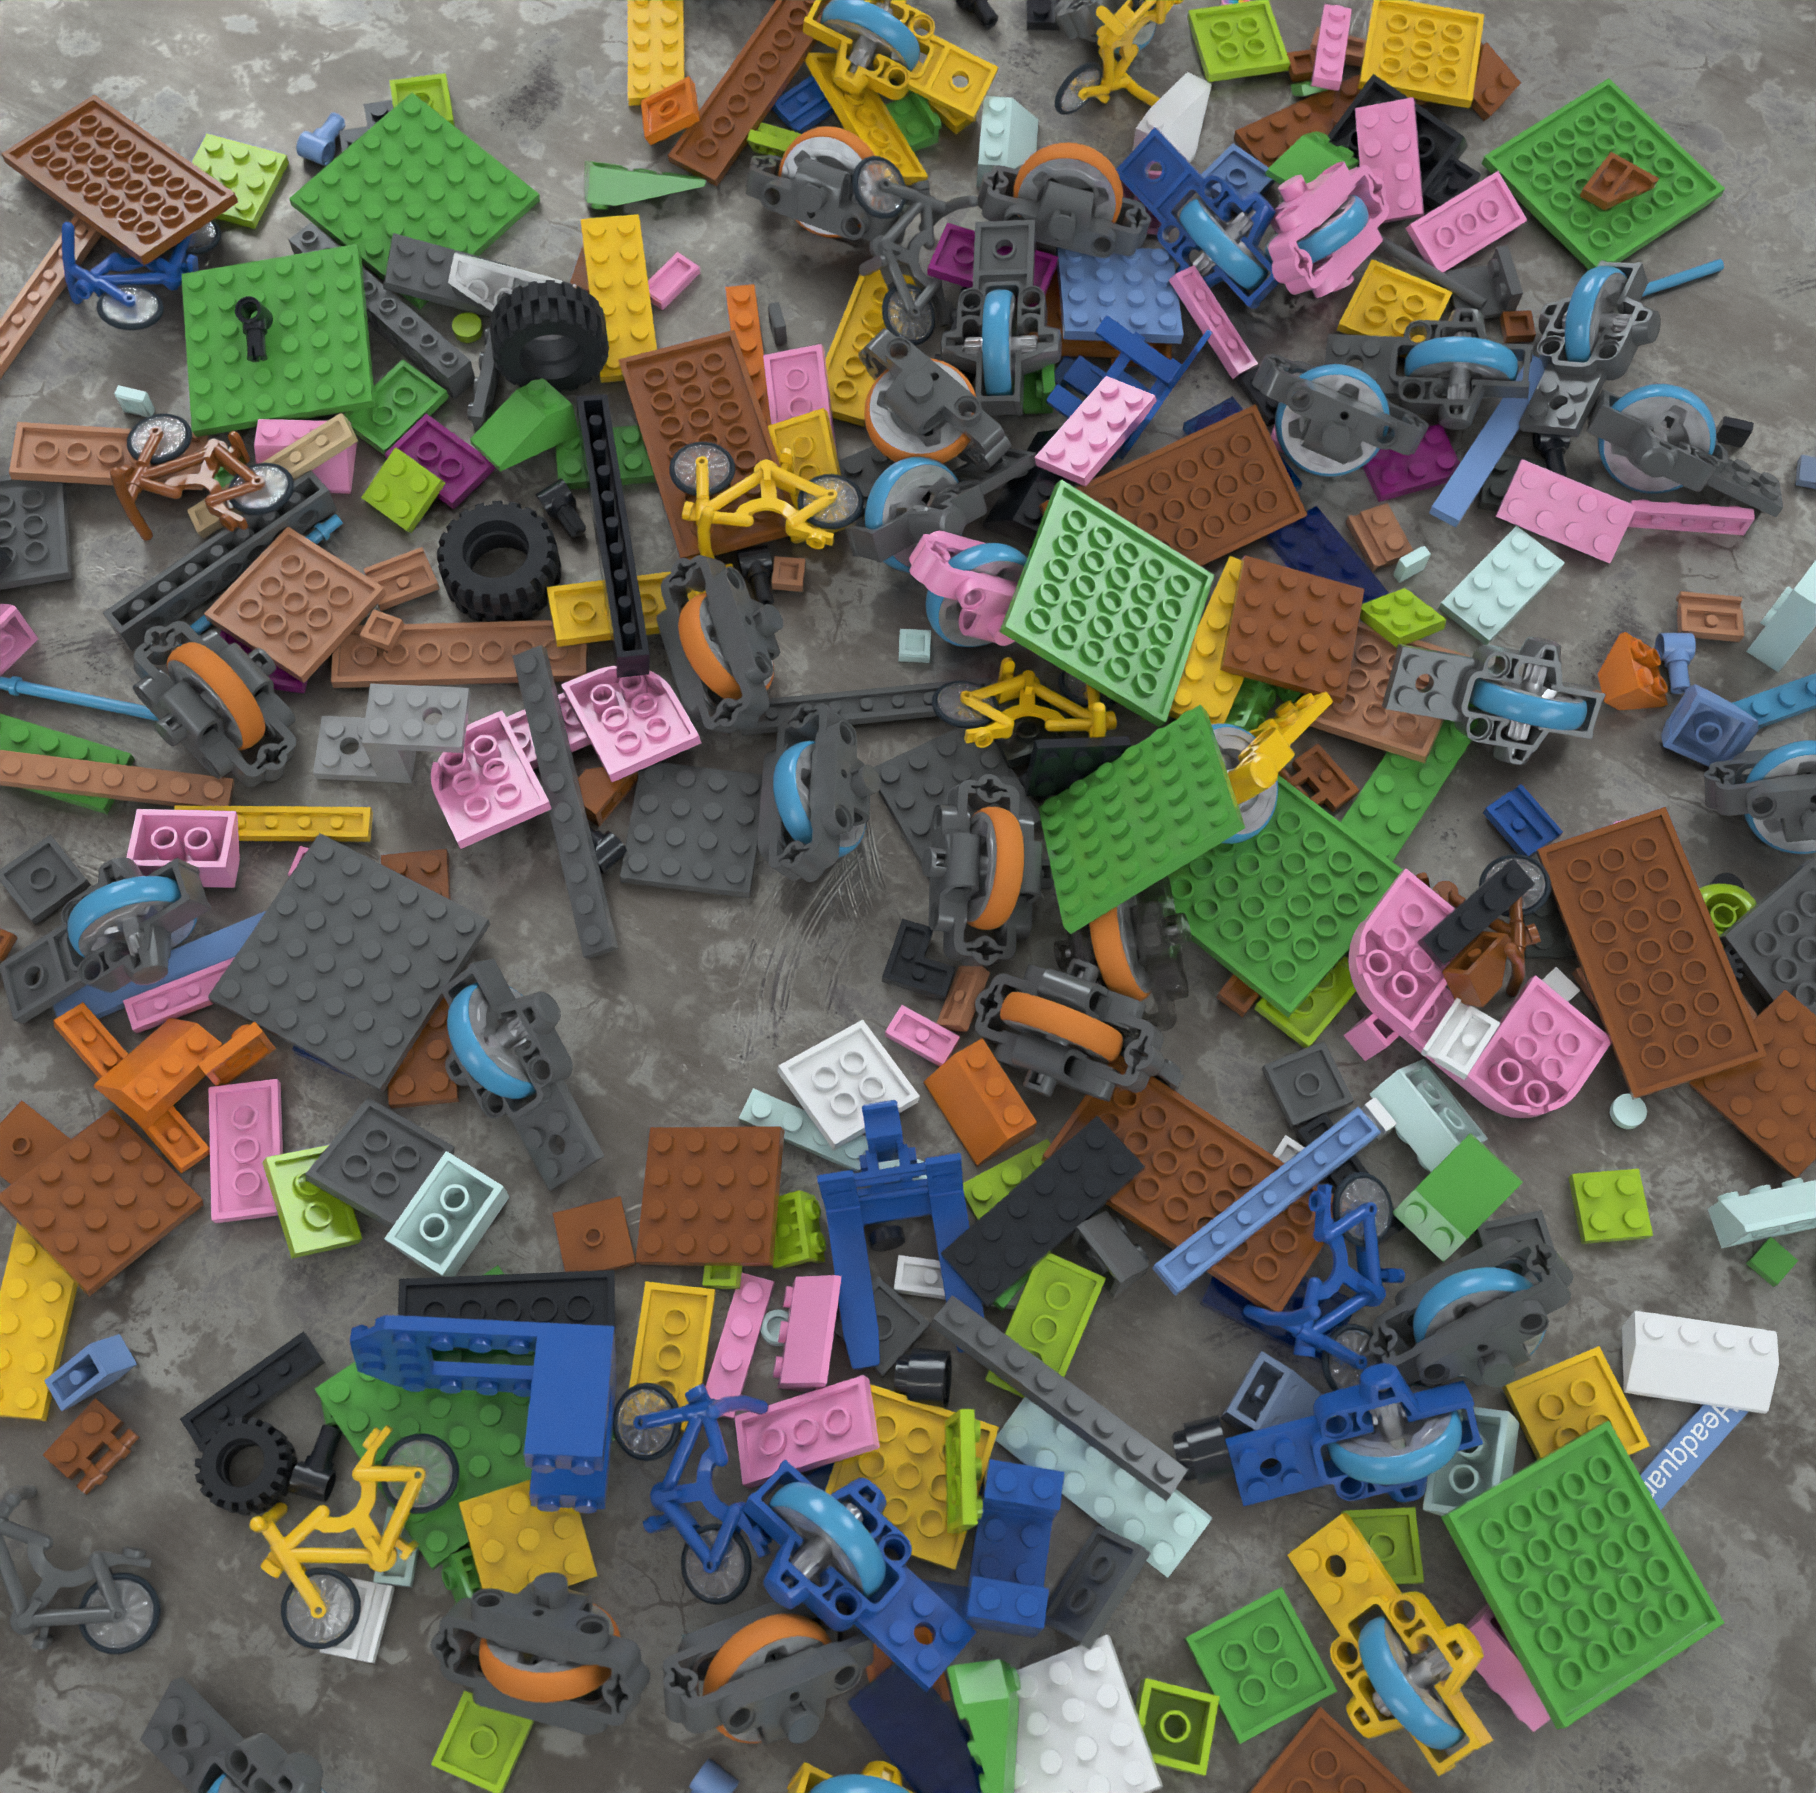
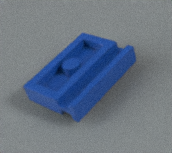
M813 75L781 95L771 108L788 128H792L794 132L801 134L834 113L833 108Z
M1522 784L1493 802L1483 811L1486 818L1520 855L1532 857L1536 854L1537 849L1549 845L1550 842L1559 838L1563 833Z

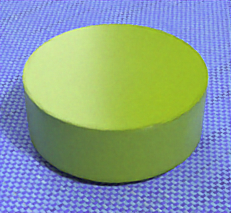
M461 313L452 322L454 336L460 342H475L483 334L481 319L474 313Z

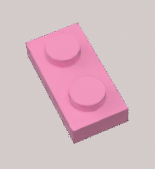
M901 1005L885 1031V1037L939 1067L950 1058L960 1041V1036L904 1005Z

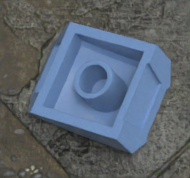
M1694 684L1686 689L1684 696L1666 720L1661 733L1663 747L1709 767L1714 762L1732 760L1734 756L1744 752L1758 732V720L1724 698Z

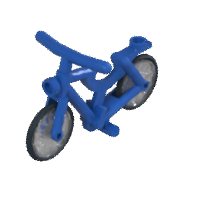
M211 220L201 229L183 239L179 244L174 245L169 249L173 251L169 263L163 258H156L145 266L152 272L106 275L110 271L125 272L143 267L144 265L133 257L124 258L119 253L114 252L90 271L81 268L75 262L74 225L71 222H64L62 224V259L70 298L73 303L80 304L83 299H88L95 292L99 298L96 307L98 315L108 325L117 329L131 331L148 328L160 320L163 315L164 306L157 294L138 285L163 284L169 290H177L182 285L181 274L199 271L198 257L196 255L206 253L218 245L221 239L219 226Z
M1363 1172L1347 1176L1338 1185L1332 1203L1333 1218L1330 1212L1332 1185H1318L1317 1191H1313L1309 1197V1208L1311 1211L1316 1212L1313 1238L1315 1241L1328 1244L1333 1254V1267L1328 1279L1324 1283L1318 1277L1309 1279L1301 1309L1291 1312L1269 1311L1252 1304H1247L1243 1309V1313L1247 1318L1269 1326H1280L1290 1332L1296 1338L1293 1355L1315 1357V1350L1321 1353L1324 1378L1333 1391L1359 1385L1360 1375L1363 1370L1369 1366L1381 1363L1369 1349V1342L1373 1334L1365 1327L1357 1324H1346L1338 1327L1330 1336L1324 1335V1333L1364 1306H1379L1386 1296V1290L1382 1283H1402L1405 1279V1272L1402 1269L1380 1268L1378 1242L1385 1237L1391 1226L1393 1204L1391 1196L1381 1180L1374 1175ZM1344 1239L1355 1245L1358 1272L1348 1266V1255ZM1342 1283L1357 1293L1318 1319L1321 1316V1309L1317 1306L1318 1301L1329 1299L1339 1290Z
M654 1383L637 1384L622 1394L614 1410L613 1432L621 1449L629 1456L641 1461H653L665 1456L672 1450L681 1432V1423L688 1421L663 1482H658L651 1489L650 1501L653 1507L664 1514L648 1517L643 1521V1526L648 1533L666 1531L675 1527L686 1541L681 1556V1571L690 1592L699 1600L708 1604L721 1605L729 1603L745 1590L752 1571L751 1553L744 1538L740 1535L741 1530L743 1529L747 1533L759 1558L771 1553L768 1544L772 1543L773 1539L743 1511L745 1502H737L729 1506L720 1501L714 1492L712 1485L713 1470L716 1465L724 1467L729 1461L717 1418L727 1412L738 1410L762 1415L767 1412L768 1404L764 1400L746 1395L727 1396L717 1400L710 1399L705 1385L701 1384L684 1394L689 1404L679 1407L673 1395L664 1387ZM704 1426L710 1447L701 1456L697 1469L696 1483L678 1485L701 1428ZM701 1501L709 1513L722 1521V1524H707L701 1527L683 1503Z

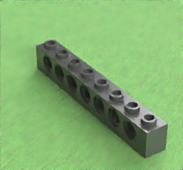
M312 223L289 239L294 255L339 247ZM363 268L368 325L431 380L444 388L453 399L473 385L475 375L471 360L390 290L383 289L384 285Z
M311 470L294 481L292 496L281 508L264 515L245 514L243 517L248 524L245 530L237 527L235 531L231 532L225 528L102 613L114 632L133 652L144 643V636L149 628L154 626L167 627L238 579L287 527H290L299 534H303L335 512L337 509L330 491ZM287 486L254 509L266 508L277 503L286 493Z

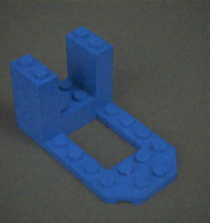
M384 1315L375 1319L373 1327L368 1328L361 1324L351 1329L349 1343L357 1371L397 1387H403L407 1391L421 1392L425 1388L440 1389L445 1393L455 1394L461 1392V1390H474L482 1395L513 1392L516 1396L530 1397L524 1459L525 1466L532 1468L529 1492L531 1506H537V1509L545 1512H555L559 1508H574L579 1513H594L597 1509L606 1508L617 1387L614 1326ZM453 1347L469 1348L471 1351L486 1353L491 1351V1349L507 1350L509 1353L517 1355L535 1351L534 1366L433 1361L431 1348L439 1351H449Z
M989 1460L978 1496L982 1497L983 1514L982 1518L978 1519V1525L975 1528L967 1587L920 1579L972 1628L1035 1638L1044 1629L1049 1589L1043 1587L1053 1519L1060 1510L1065 1472ZM834 1463L821 1466L807 1476L806 1479L815 1487L825 1492ZM885 1577L881 1587L868 1600L872 1604L879 1603L893 1587L891 1581Z

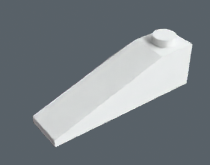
M1187 72L1149 109L1138 124L1132 151L1156 127L1191 163L1196 155L1212 84Z
M454 253L448 283L476 303H480L490 311H493L504 295L507 293L512 294V290L520 285L526 287L529 282L546 283V280H555V283L562 284V281ZM546 335L535 339L555 340L561 338V335Z

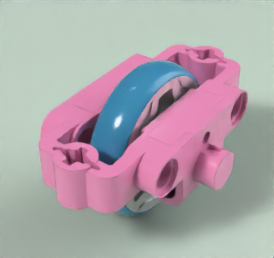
M1342 161L1324 170L1312 182L1306 184L1302 175H1296L1278 187L1284 201L1275 209L1276 214L1271 221V225L1277 233L1267 243L1265 254L1273 261L1272 273L1274 278L1279 283H1285L1288 291L1293 295L1312 290L1314 296L1319 298L1345 288L1354 281L1352 272L1383 241L1377 227L1389 215V206L1385 199L1386 187L1381 178L1374 176L1367 165L1348 170L1345 162Z
M935 531L930 535L924 534L909 557V562L912 565L909 571L916 580L923 583L928 589L925 605L927 618L933 630L948 643L961 647H978L992 642L1000 646H1006L1014 642V640L999 631L1027 557L1019 550L1006 544L983 543L945 531Z

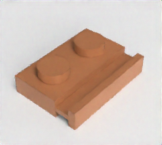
M1388 503L1361 511L1359 515L1347 517L1346 524L1372 572L1376 571L1379 567L1384 566L1385 568L1396 564L1401 557L1414 551Z
M422 547L364 568L366 576L383 586L386 591V595L378 603L381 611L440 589Z
M1680 591L1676 597V601H1678V633H1693L1695 638L1740 642L1744 637L1743 609H1741L1742 597Z

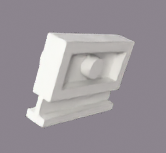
M1456 998L1423 1048L1421 1055L1431 1057L1435 1060L1436 1064L1465 1080L1498 1029L1500 1022L1471 1005L1468 1007L1461 1003V999Z
M348 1577L353 1581L359 1592L361 1600L359 1621L354 1631L346 1640L336 1646L320 1649L319 1652L375 1663L395 1587ZM341 1581L337 1585L322 1641L332 1639L341 1634L348 1626L352 1617V1597L347 1587Z

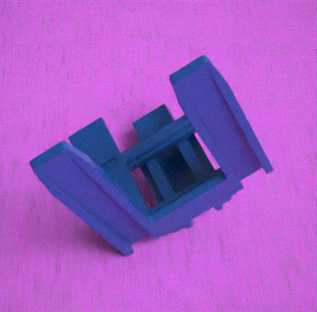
M896 1100L864 1104L862 1106L868 1150H865V1155H859L861 1172L853 1173V1170L817 1175L819 1189L826 1210L835 1275L842 1276L838 1301L843 1335L853 1370L880 1365L879 1328L864 1233L866 1225L928 1215L932 1216L946 1302L953 1295L984 1318L982 1301L941 1256L943 1250L970 1228L963 1190L961 1153L925 1158V1162L917 1163L915 1147L908 1148V1145L903 1142ZM899 1159L900 1166L879 1169V1162ZM927 1175V1178H926V1179H920V1180H914V1181H913V1179H912V1178H919V1176ZM871 1186L869 1188L858 1189L857 1191L858 1187ZM956 1346L957 1351L959 1353H965L962 1349Z

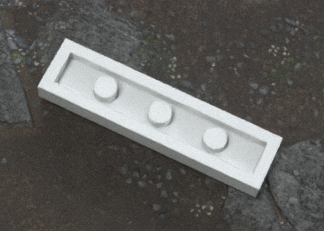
M898 1255L894 1291L901 1294L946 1300L940 1261ZM1025 1284L1005 1308L1015 1309Z

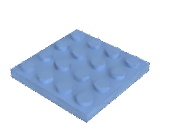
M1057 247V274L1063 339L1104 341L1095 334V331L1105 316H1109L1133 334L1138 332L1146 338L1144 342L1182 343L1183 328L1179 296L1169 282V279L1176 274L1174 258L1166 249L1139 248L1136 249L1132 256L1113 253L1109 257L1098 258Z

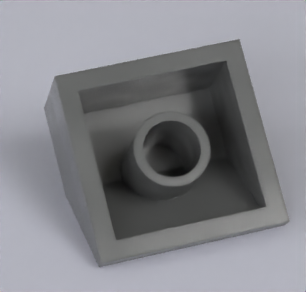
M1105 1211L1079 1224L1076 1227L1071 1244L1092 1272L1106 1278L1103 1286L1114 1298L1144 1276L1150 1266L1147 1263L1149 1258L1142 1247L1138 1244L1133 1245L1125 1235L1127 1234V1229L1121 1220L1116 1216L1112 1218Z

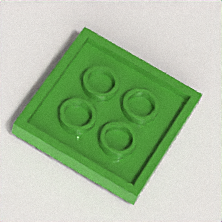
M1282 1587L1184 1638L1212 1695L1220 1696L1218 1707L1237 1744L1247 1741L1337 1692Z

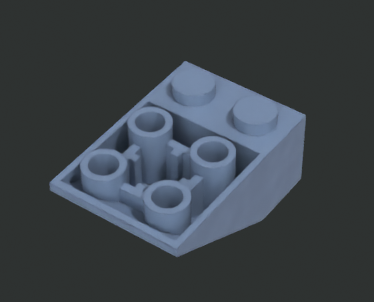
M1261 1351L1253 1360L1220 1419L1240 1432L1248 1433L1313 1416V1404L1323 1394L1295 1371ZM1326 1444L1320 1448L1322 1460H1324L1328 1453Z

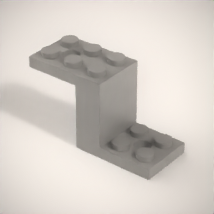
M370 683L365 718L321 717L313 775L316 779L412 783L416 751L464 753L471 698L469 688ZM438 713L442 715L441 720L437 724L429 725L425 723V718L429 714ZM349 743H357L359 745L358 750L353 754L348 755L342 752L343 748Z

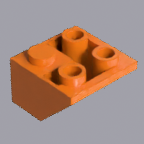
M1626 632L1619 634L1598 672L1601 691L1606 694L1604 698L1606 704L1619 711L1658 708L1668 705L1665 695L1668 692V687L1664 678L1660 675L1659 665H1661V659L1655 648L1649 647L1640 639H1636Z

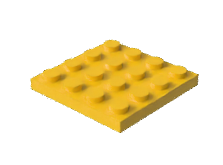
M1373 0L1358 89H1362L1370 77L1375 74L1408 98L1413 97L1414 99L1470 109L1473 100L1485 14L1407 0Z
M870 1384L880 1448L835 1462L825 1492L830 1495L859 1477L868 1479L881 1490L887 1501L882 1515L910 1541L912 1547L911 1557L955 1571L967 1531L963 1533H947L945 1420L955 1412L937 1406L909 1401L905 1395ZM980 1421V1441L978 1443L975 1442L976 1457H980L982 1463L981 1479L977 1481V1496L999 1429L998 1426Z

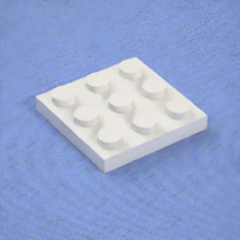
M864 1020L855 1023L778 1066L779 1075L833 1150L865 1133L862 1106L864 1104L896 1100L900 1113L918 1103L920 1097Z

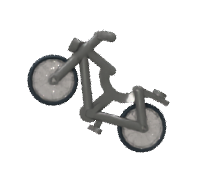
M880 156L866 157L855 167L852 178L855 198L864 211L878 219H889L899 214L904 205L910 206L884 236H877L871 240L869 248L873 258L859 266V273L861 276H868L880 270L888 288V292L882 302L884 324L887 330L896 337H904L917 346L930 338L935 327V311L931 301L935 306L939 327L950 324L951 314L954 309L950 301H945L942 280L935 277L928 278L921 270L918 256L922 245L926 249L933 248V226L941 218L956 210L977 206L978 198L975 195L953 198L947 202L937 200L935 197L930 196L928 181L916 182L911 185L912 188L906 187L903 176L893 163ZM921 212V223L918 226L920 232L913 236L908 248L905 249L900 245L894 244L895 240ZM898 263L907 265L916 286L906 284Z
M28 1484L14 1486L6 1490L0 1502V1575L14 1608L10 1618L12 1629L20 1635H28L41 1627L40 1634L33 1639L31 1645L32 1648L46 1650L52 1644L54 1636L49 1635L51 1626L79 1625L82 1636L89 1645L107 1654L132 1652L146 1643L155 1632L160 1620L161 1608L159 1597L151 1584L142 1577L131 1573L113 1574L110 1567L116 1564H129L150 1568L153 1559L145 1558L146 1550L124 1547L122 1554L97 1550L89 1556V1563L78 1570L64 1571L58 1569L48 1561L45 1555V1550L53 1546V1538L50 1535L11 1522L8 1519L13 1509L20 1504L21 1500L32 1499L36 1496V1487ZM3 1536L27 1544V1556L34 1571L43 1579L29 1600L26 1597ZM94 1578L96 1579V1582L84 1594L79 1607L45 1609L60 1587H74Z

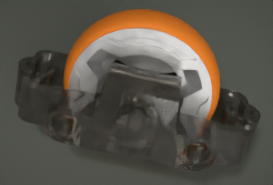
M1167 875L1076 932L1070 934L1067 931V939L1054 942V955L1057 965L1061 970L1068 969L1071 959L1075 958L1098 967L1100 973L1096 983L1110 991L1138 1001L1144 1000L1152 992L1157 1003L1158 1012L1150 1014L1144 1011L1141 1019L1150 1022L1160 1031L1172 1029L1176 1024L1177 1015L1174 1000L1188 998L1189 996L1181 944L1191 941V931L1185 913L1176 914L1171 883ZM1116 1029L1123 1039L1131 1036L1133 1039L1138 1040L1140 1037V1033L1130 1034Z

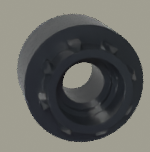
M913 1348L911 1355L904 1354L898 1357L895 1369L894 1392L907 1396L908 1401L948 1409L952 1383L951 1352L947 1350Z
M1219 1415L1183 1423L1185 1430L1174 1432L1172 1440L1177 1461L1188 1469L1182 1479L1186 1481L1197 1479L1199 1485L1235 1477Z

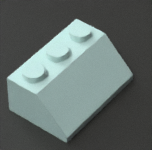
M985 96L976 187L981 186L983 175L991 172L994 166L1001 165L1015 169L1017 166L1024 164L1036 152L1039 119L1013 98Z
M1424 1059L1398 1069L1369 1094L1372 1098L1376 1097L1397 1123L1395 1130L1398 1137L1410 1145L1417 1154L1420 1165L1430 1172L1470 1133L1481 1143L1488 1139Z
M446 1151L384 1239L437 1277L456 1276L509 1199V1195L504 1186Z
M1796 1178L1783 1182L1782 1187L1771 1189L1770 1185H1763L1749 1190L1750 1194L1739 1196L1738 1192L1726 1193L1718 1196V1202L1708 1208L1721 1248L1816 1228V1180L1804 1183L1802 1178Z
M1473 1407L1483 1445L1457 1451L1445 1466L1428 1475L1423 1504L1424 1511L1443 1516L1513 1475L1519 1422L1509 1411ZM1459 1409V1410H1457V1411H1458L1459 1416H1460V1419H1461V1421H1462V1420H1463L1462 1411H1461V1409Z

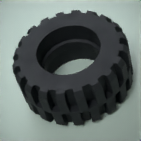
M546 280V283L529 282L528 286L522 287L520 285L512 290V294L507 293L492 311L490 335L493 360L500 374L505 376L513 385L518 384L521 388L533 380L543 378L559 393L562 392L561 390L566 389L572 391L577 389L580 384L586 385L591 382L592 376L596 377L607 362L609 344L603 308L599 306V302L594 296L588 295V292L579 286L574 288L569 282L562 281V284L555 283V280ZM546 335L564 336L559 339L547 341L535 339Z
M492 501L491 505H484L483 502L475 505V509L471 511L466 509L459 514L460 518L457 521L455 519L451 520L446 526L448 533H442L439 539L440 547L437 549V561L446 592L450 600L455 602L456 607L462 613L467 614L469 612L470 617L477 621H482L483 618H486L487 622L515 621L519 617H523L525 620L533 616V610L541 611L547 605V587L556 586L560 583L561 562L553 531L549 529L548 523L543 517H537L536 511L529 507H525L524 510L521 509L520 503L510 501L509 505H506L502 501ZM513 548L527 555L525 562L519 569L504 577H484L472 571L476 561L493 549Z

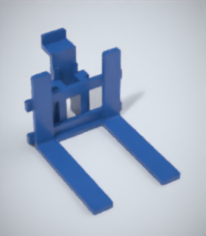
M1105 316L1097 327L1095 334L1121 352L1106 373L1080 355L1076 361L1069 356H1065L1054 371L1055 384L1057 385L1046 399V403L1069 419L1083 401L1065 389L1066 385L1068 384L1087 398L1106 376L1156 395V403L1144 420L1110 458L1113 461L1117 457L1123 460L1212 334L1210 330H1206L1185 362L1181 364L1174 358L1170 361L1145 343L1144 340L1146 338L1138 332L1133 334L1111 317ZM1130 360L1157 378L1151 389H1148L1123 371Z

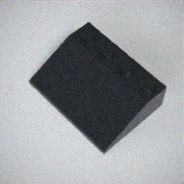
M1373 74L1329 133V142L1337 147L1343 146L1354 153L1353 157L1359 160L1355 108L1406 99L1408 97ZM1415 103L1422 196L1424 198L1451 170L1467 149L1468 144L1463 135Z

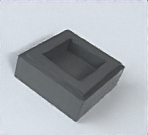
M779 302L770 303L768 306V320L774 342L777 345L787 344L786 324Z

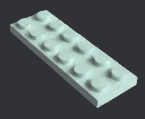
M1026 1397L996 1436L995 1440L1027 1466L1065 1472L1062 1494L1107 1530L1142 1545L1151 1553L1146 1561L1167 1578L1212 1520L1209 1514L1177 1489L1165 1501Z

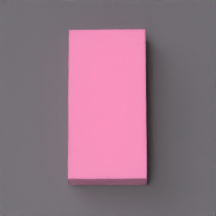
M677 252L648 280L651 303L664 310L700 274V267Z

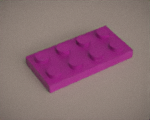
M947 222L928 265L927 275L967 288H973L975 231ZM1002 246L998 249L997 253L1005 256L1010 254L1013 249L1010 246ZM1035 250L1034 286H1038L1046 294L1058 264V256ZM1032 303L1028 307H1035L1038 304Z

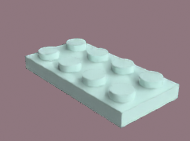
M1516 526L1440 603L1438 609L1484 645H1488L1562 569L1565 562Z

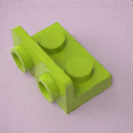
M760 123L758 131L750 129L747 141L754 152L783 158L787 148L801 133Z
M798 1190L779 1196L773 1260L774 1269L781 1270L806 1262L817 1264L825 1262L824 1251L826 1250V1241L821 1233L819 1224L821 1209L814 1195Z

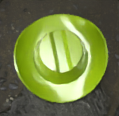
M1709 884L1699 888L1718 936L1723 934L1757 904L1746 890L1736 885Z

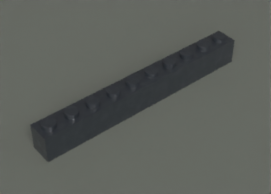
M607 394L576 396L577 424L617 678L649 675L650 653Z

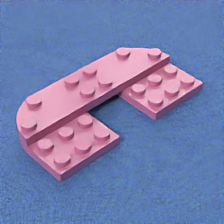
M610 666L597 669L561 684L564 693L559 694L558 698L571 752L592 744L611 782L701 744L696 729L671 686L652 671H649V675L617 678L616 667ZM525 709L508 717L501 710L467 725L464 753L443 752L438 761L433 762L431 769L432 789L460 849L552 809L533 769L539 766Z
M1404 869L1399 873L1368 917L1355 930L1349 948V971L1353 985L1367 1008L1422 1053L1423 1048L1455 1001L1451 991L1445 987L1447 982L1442 971L1460 952L1439 968L1417 943L1455 908L1408 869ZM1535 975L1529 978L1500 1020L1498 1029L1465 1080L1436 1064L1435 1060L1426 1055V1058L1487 1108L1508 1117L1532 1118L1556 1110L1571 1101L1580 1091L1611 1042L1604 1031Z

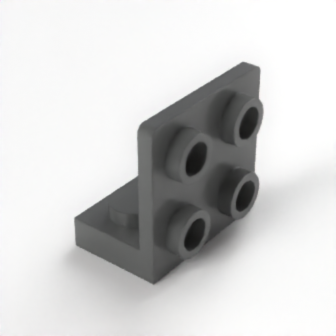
M1508 245L1496 247L1494 255L1489 260L1487 266L1445 271L1446 275L1487 300L1484 308L1479 310L1483 313L1484 319L1500 317L1504 311H1516L1523 295ZM1452 293L1450 299L1454 310L1459 308L1477 309Z

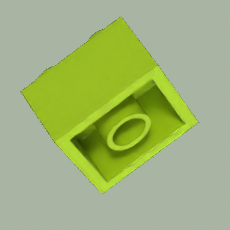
M1148 1678L1140 1680L1135 1709L1155 1765L1198 1776L1206 1775L1220 1696Z

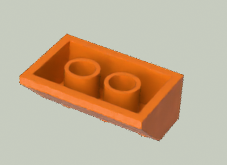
M169 1018L94 1084V1088L147 1130L206 1076L197 1064L203 1060V1056L208 1050L215 1046L221 1047L223 1044L198 1023Z
M983 1038L952 1055L923 1082L976 1167L1011 1148L1035 1132L1037 1121Z

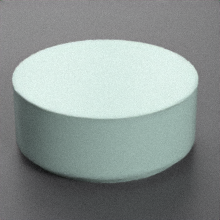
M1630 1094L1620 1095L1610 1106L1612 1121L1623 1129L1636 1128L1645 1120L1647 1115V1108L1641 1098L1632 1100Z
M772 1310L764 1316L760 1331L762 1338L769 1345H784V1343L778 1342L781 1321L788 1322V1312Z

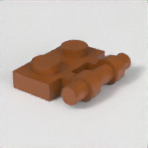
M1316 744L1293 761L1292 767L1298 773L1291 776L1285 768L1278 772L1279 776L1310 798L1301 787L1306 782L1316 793L1310 799L1319 806L1325 803L1332 812L1357 796L1359 792L1356 785L1319 744Z
M95 1398L45 1451L43 1456L68 1479L73 1480L83 1470L86 1475L76 1487L88 1495L97 1484L101 1486L108 1478L107 1473L121 1458L123 1460L126 1459L132 1452L130 1448L140 1437L128 1428L118 1438L115 1433L124 1425V1422L100 1400ZM106 1444L110 1449L95 1464L91 1459Z

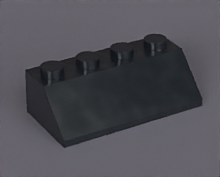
M1059 429L1037 432L1026 451L1038 454ZM1036 465L1029 469L1025 476L1013 478L1007 482L985 519L983 527L1031 548L1043 518L1038 506L1050 500L1055 485L1061 479L1073 487L1077 483Z

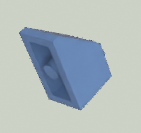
M118 1334L90 1343L45 1379L44 1382L60 1410L64 1411L113 1384L136 1366L137 1363L122 1337Z

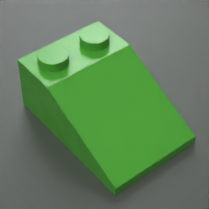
M1315 131L1302 135L1267 169L1265 175L1280 185L1296 175H1302L1307 184L1314 181L1324 170L1338 162L1344 161L1348 170H1351L1358 166L1359 160L1353 157L1354 153L1348 148L1333 145L1329 142L1330 138L1327 135Z
M545 379L533 380L517 389L470 438V442L501 472L578 436L579 431L573 404Z
M1470 1133L1393 1211V1214L1444 1263L1523 1181Z

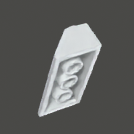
M1634 1311L1623 1324L1624 1393L1763 1414L1769 1411L1779 1367L1776 1331Z

